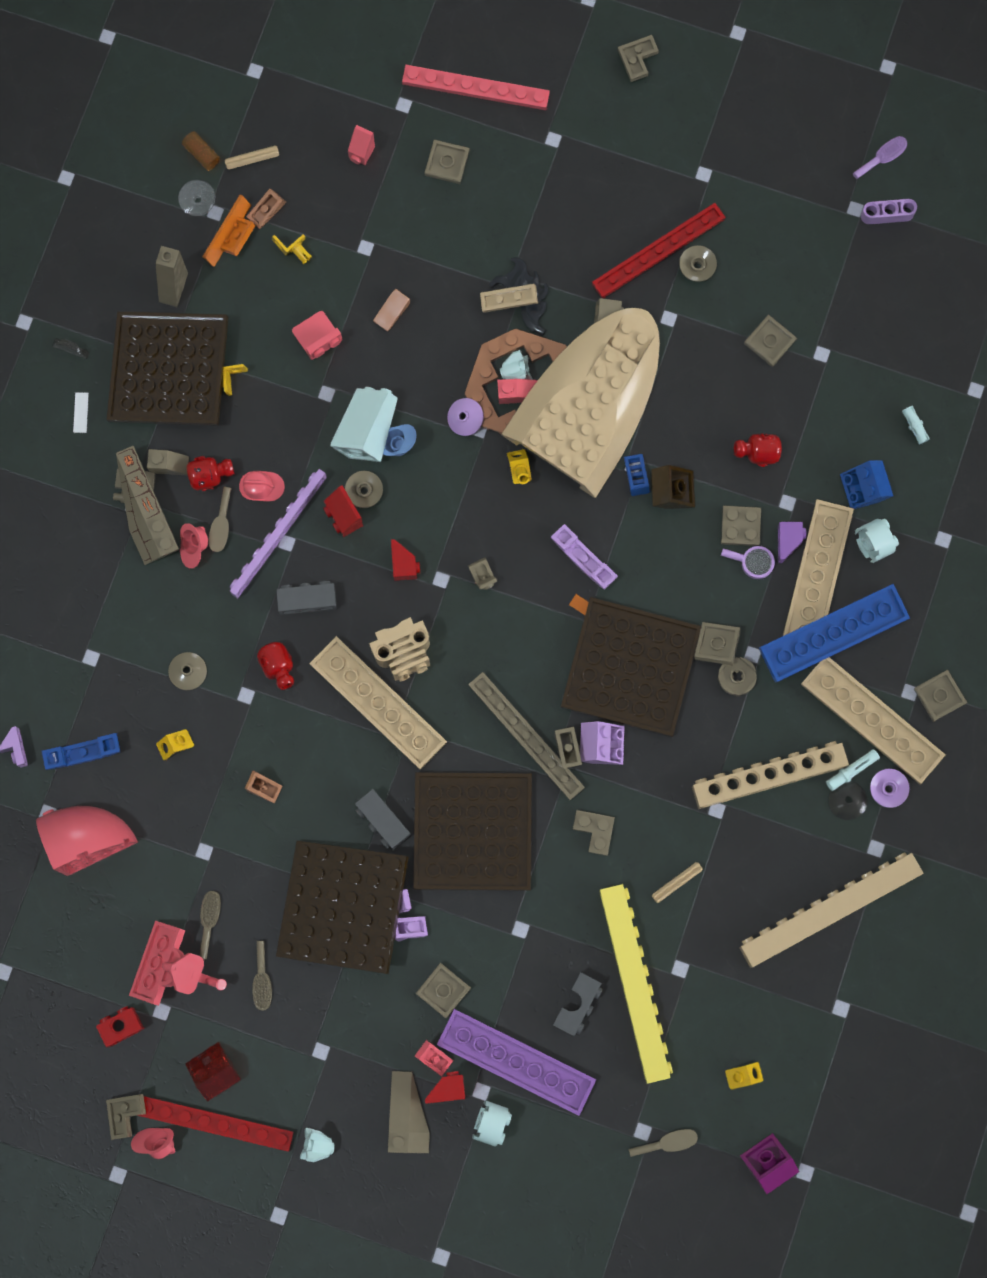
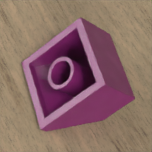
M773 1133L740 1155L766 1194L800 1172L792 1157Z

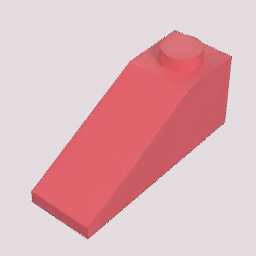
M497 380L499 404L522 403L538 380Z

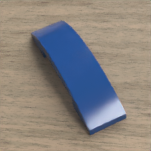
M117 733L66 747L43 750L45 770L86 763L120 753Z

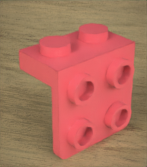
M323 311L317 312L292 329L294 336L311 360L319 358L325 351L336 347L343 340L339 329L334 328Z

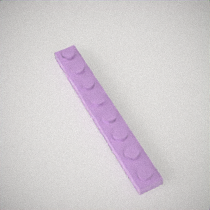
M319 469L316 473L313 472L308 479V485L300 489L297 494V500L289 504L286 509V515L278 519L275 524V530L272 534H267L263 541L264 545L261 549H256L252 556L253 560L250 564L247 563L241 570L242 575L231 583L230 593L237 599L240 597L327 478L325 472Z

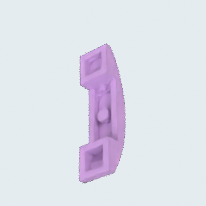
M565 524L551 536V539L574 564L602 589L605 590L618 577L617 574L605 563L603 564L578 540V537Z

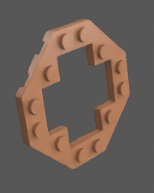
M513 329L482 344L465 391L466 398L475 400L482 407L484 420L481 428L490 429L502 434L516 410H513L498 417L489 401L483 386L498 380V375L491 362L523 347L532 363L548 355L553 362L567 346L518 329Z

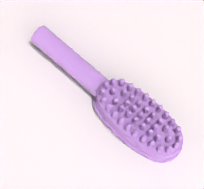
M899 136L885 143L877 151L876 157L855 171L853 176L858 179L877 164L887 163L897 158L907 147L906 139Z

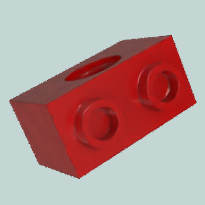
M123 1007L117 1011L118 1015L112 1018L109 1015L99 1020L100 1024L96 1028L106 1047L110 1048L144 1030L134 1008ZM121 1020L124 1023V1028L118 1032L115 1029V1023Z

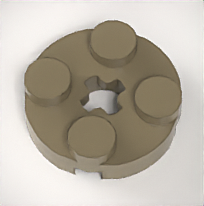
M734 658L733 665H721L718 673L719 684L730 695L741 696L747 694L756 683V669L746 658ZM735 672L737 674L740 672L742 680L735 681L732 673Z

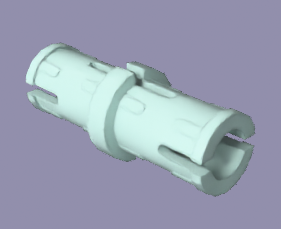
M913 406L904 409L902 413L908 421V428L914 433L918 444L920 445L930 440L922 425L923 421L919 419Z

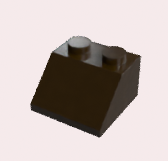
M671 465L651 469L654 507L663 509L695 508L693 470Z

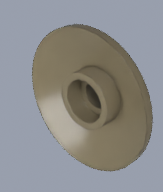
M697 245L689 247L682 253L679 266L682 274L687 279L702 282L709 279L715 273L717 260L710 249ZM698 263L701 267L695 268L694 265Z
M359 471L349 477L345 485V491L354 506L369 508L381 499L383 485L376 474L370 471ZM363 488L368 489L366 494L361 493Z
M191 652L181 653L169 665V678L177 688L193 690L204 682L207 675V667L199 655ZM185 667L190 668L189 673L183 672Z

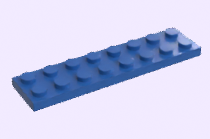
M894 584L765 644L759 647V650L776 683L910 619Z

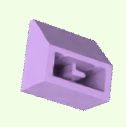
M599 721L581 723V762L623 765L624 726Z

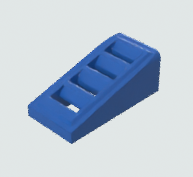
M643 454L624 457L631 496L649 493V483ZM640 462L639 465L629 466L631 463ZM642 470L639 472L631 473V471ZM643 477V479L632 480L634 478Z

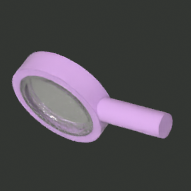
M754 546L748 549L745 554L723 549L721 553L723 557L742 562L743 571L753 579L767 577L775 565L773 554L762 546Z

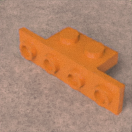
M239 195L202 256L213 267H215L223 252L238 256L256 226L252 221L244 219L251 204L243 195Z

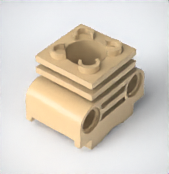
M410 617L401 621L393 628L375 632L377 640L369 643L373 656L380 667H390L395 681L399 680L401 682L410 678V674L415 672L420 674L428 670L427 667L430 666V661L426 655V650L430 646V641L423 620L413 624ZM417 638H424L422 642L415 641ZM382 653L389 654L386 658L380 657Z

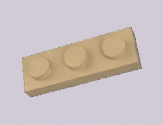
M535 284L480 293L483 312L538 304Z

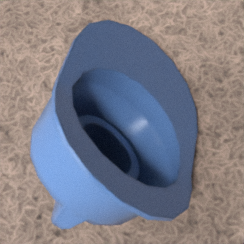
M409 424L391 427L383 454L386 456H402L407 453L416 441L417 435L414 427Z

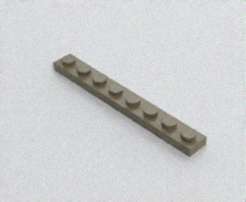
M483 672L468 684L569 800L573 799L585 788L568 768H562L561 760Z

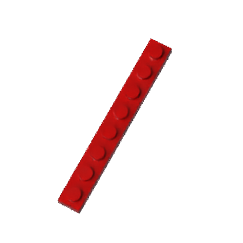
M713 203L592 282L593 287L601 298H605L724 221L726 217L716 203Z
M144 1096L146 1114L137 1115L288 1152L290 1151L294 1134L293 1131Z

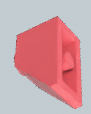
M356 125L348 148V156L353 163L366 165L375 148L373 132Z

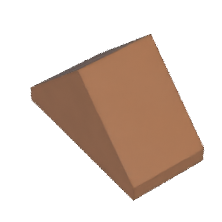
M252 771L245 789L247 792L275 804L282 785Z

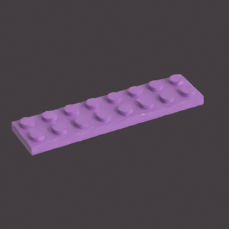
M455 1009L437 1043L438 1046L578 1116L596 1082V1079Z

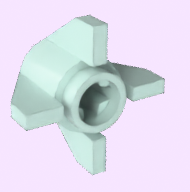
M520 350L512 352L502 364V368H500L502 378L533 380L529 373L528 355L522 356Z
M310 1128L305 1129L306 1139L300 1159L316 1162L333 1154L335 1145L332 1143L331 1138H328L321 1131Z

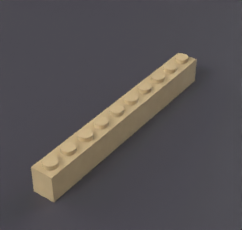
M905 852L895 857L896 862L891 865L889 862L882 864L878 867L880 871L874 874L870 871L862 875L863 880L856 883L853 880L844 885L845 890L841 892L835 890L829 893L827 900L822 902L821 899H818L811 903L812 908L807 911L802 908L793 913L794 918L790 920L784 918L776 922V928L771 930L770 927H767L759 932L761 936L755 939L751 936L742 941L743 946L739 948L750 968L924 874L913 854L906 855Z

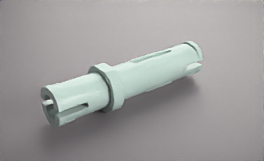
M873 749L845 769H840L838 774L826 781L829 789L833 791L845 782L849 783L852 777L880 759L878 753Z

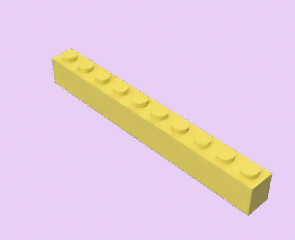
M623 884L600 889L599 892L646 1084L669 1079L673 1070L671 1063L666 1061L665 1054H668L666 1043L661 1041L660 1035L663 1034L661 1023H657L655 1015H658L656 1003L652 1004L651 996L654 994L652 985L647 984L646 977L649 976L647 965H643L641 957H644L642 945L638 946L636 938H639L637 926L633 927L632 919L635 917L633 908L628 907L627 900L630 899L628 888H624Z

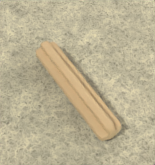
M271 146L225 159L226 168L233 169L279 156L277 146Z
M695 862L653 893L652 897L655 902H661L703 870L701 865Z

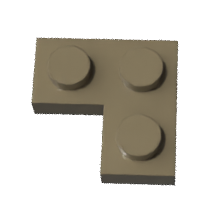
M652 35L618 47L619 55L631 82L648 76L643 59L654 56L659 52Z
M576 810L573 830L592 833L588 853L608 856L615 817Z
M139 1094L106 1100L111 1140L132 1137L130 1116L146 1114L144 1095Z

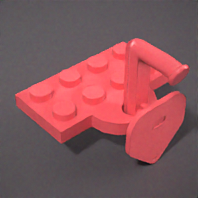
M155 921L129 996L159 1006L165 987L174 986L178 992L191 994L195 991L198 982L216 987L218 990H224L227 983L224 979H217L202 974L204 967L202 957L192 953L184 955L179 950L185 930Z

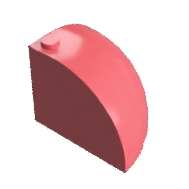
M74 806L56 811L51 809L36 819L37 829L53 870L66 876L138 843L134 833L122 819L107 810L97 807Z

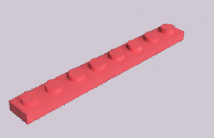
M405 65L402 85L541 110L547 109L550 94L549 90Z

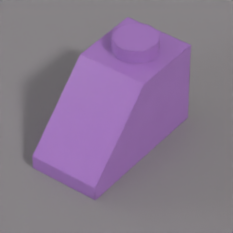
M779 522L778 563H783L801 545L803 539H806V528H803V522Z

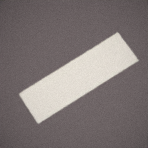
M75 393L74 433H86L89 393Z

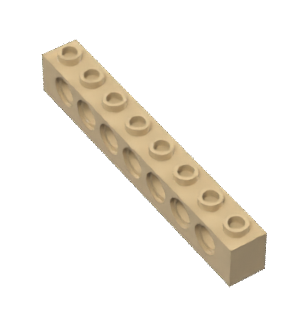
M834 741L825 744V748L822 749L812 747L807 749V753L804 754L795 752L789 754V758L781 760V757L771 759L769 764L763 765L760 762L751 765V769L744 770L742 767L732 770L733 774L730 775L720 773L714 775L712 780L707 781L706 778L696 780L692 790L697 807L702 809L846 768L849 763L843 744H837ZM821 754H827L830 757V762L823 763L820 759ZM808 759L811 762V768H804L802 760ZM785 764L792 766L793 772L791 774L784 772L783 766ZM765 770H772L775 775L774 778H766ZM753 775L756 778V783L749 784L746 781V776ZM729 780L736 781L737 789H730L727 782ZM709 786H717L719 793L712 795L709 792Z

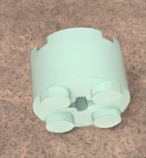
M885 518L882 520L875 519L855 530V535L859 534V538L856 541L865 558L870 557L872 559L870 562L872 563L894 553L896 546L899 545L898 539L892 535L889 529L890 525Z
M485 1100L484 1104L486 1107H481L474 1129L477 1130V1135L473 1134L472 1139L496 1147L497 1144L502 1145L505 1133H503L505 1125H509L512 1114L508 1112V1108Z

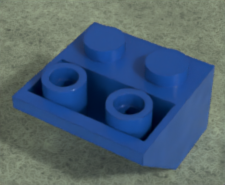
M882 460L867 461L840 474L850 508H861L893 497Z

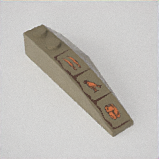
M134 446L117 452L116 457L129 531L144 565H147L180 549Z

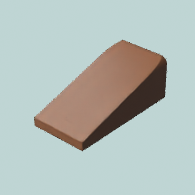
M269 189L246 217L261 229L284 206L286 201L274 190Z
M394 289L373 322L388 332L409 306L410 299L397 289Z

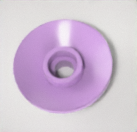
M459 399L451 405L448 411V424L452 431L458 435H472L482 426L484 420L482 407L473 399ZM465 413L466 417L462 420L461 414Z
M884 769L873 777L870 785L871 795L883 807H897L908 797V780L901 772L895 769ZM891 786L892 792H887L885 787Z

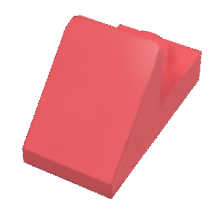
M427 1040L415 1055L417 1059L440 1076H443L454 1061Z

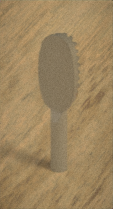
M229 487L223 488L219 516L214 519L209 532V547L214 552L222 551L228 538L229 523L226 519L231 492Z
M209 891L205 894L201 906L200 918L204 928L199 956L204 960H207L211 928L216 925L220 914V896L215 891Z
M256 941L258 974L254 977L252 993L256 1008L263 1011L268 1009L271 1004L272 986L270 977L265 973L264 941Z
M691 1129L678 1130L668 1133L658 1142L629 1149V1154L632 1157L660 1149L667 1152L681 1151L695 1145L698 1137L696 1132Z

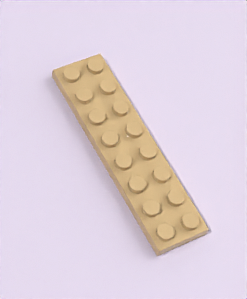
M816 500L783 636L828 615L853 508Z
M337 636L309 663L420 770L447 743L437 731Z
M830 657L820 661L801 683L805 689L918 784H922L946 755Z

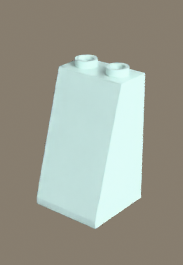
M365 387V389L357 388L330 446L350 459L381 462L398 398L392 394L391 390L381 388V390H375L371 387Z

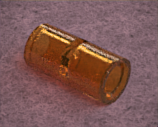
M195 131L190 132L183 139L182 145L207 171L213 169L219 163L220 157Z

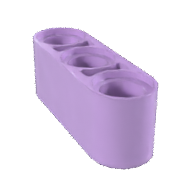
M912 199L869 202L865 204L862 210L861 219L866 224L910 221L917 210V204ZM903 208H909L911 212L907 213ZM885 209H890L893 214H887ZM866 211H872L875 215L870 216Z

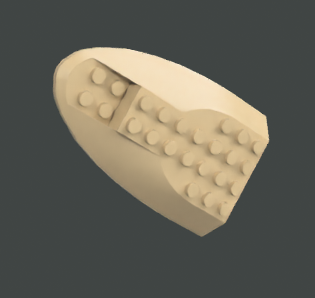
M627 308L614 312L590 326L573 340L541 375L501 435L515 445H523L581 485L580 489L596 498L628 446L643 415L658 368L660 343L658 327L652 315L643 309Z

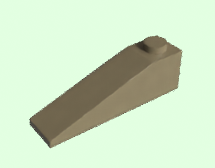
M392 1071L388 1152L429 1153V1129L412 1072Z

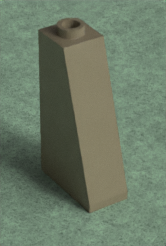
M161 246L156 260L159 303L178 307L188 271L179 250Z

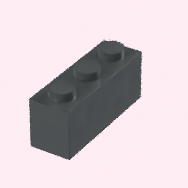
M321 581L319 585L302 583L300 587L283 585L280 589H277L278 611L280 615L337 609L335 585L330 583V581Z
M374 789L355 803L357 814L362 819L364 817L367 818L370 822L368 827L374 834L378 832L382 836L380 841L387 849L391 847L394 850L411 836L409 831Z

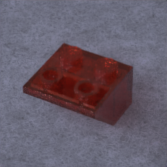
M219 1042L185 1063L196 1088L207 1102L241 1080Z

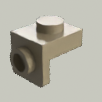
M485 557L468 565L479 589H489L494 585L493 583L497 582Z

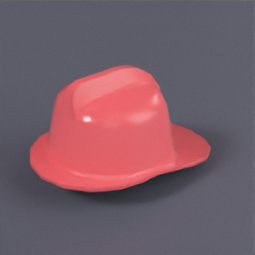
M251 471L241 478L239 489L242 496L246 499L269 502L275 501L282 496L285 485L283 479L276 473Z
M186 523L180 530V555L186 567L195 568L200 562L201 552L208 546V537L204 527H194L190 523Z
M170 1128L144 1129L133 1137L131 1148L137 1153L149 1154L154 1159H162L169 1154L175 1153L174 1133Z

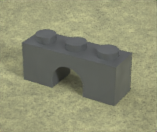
M580 972L571 991L580 996L581 1006L576 1011H568L562 1008L553 1026L573 1037L576 1033L579 1035L585 1025L581 1023L584 1016L589 1017L593 1009L591 1005L593 999L598 1000L603 990L600 988L602 983Z

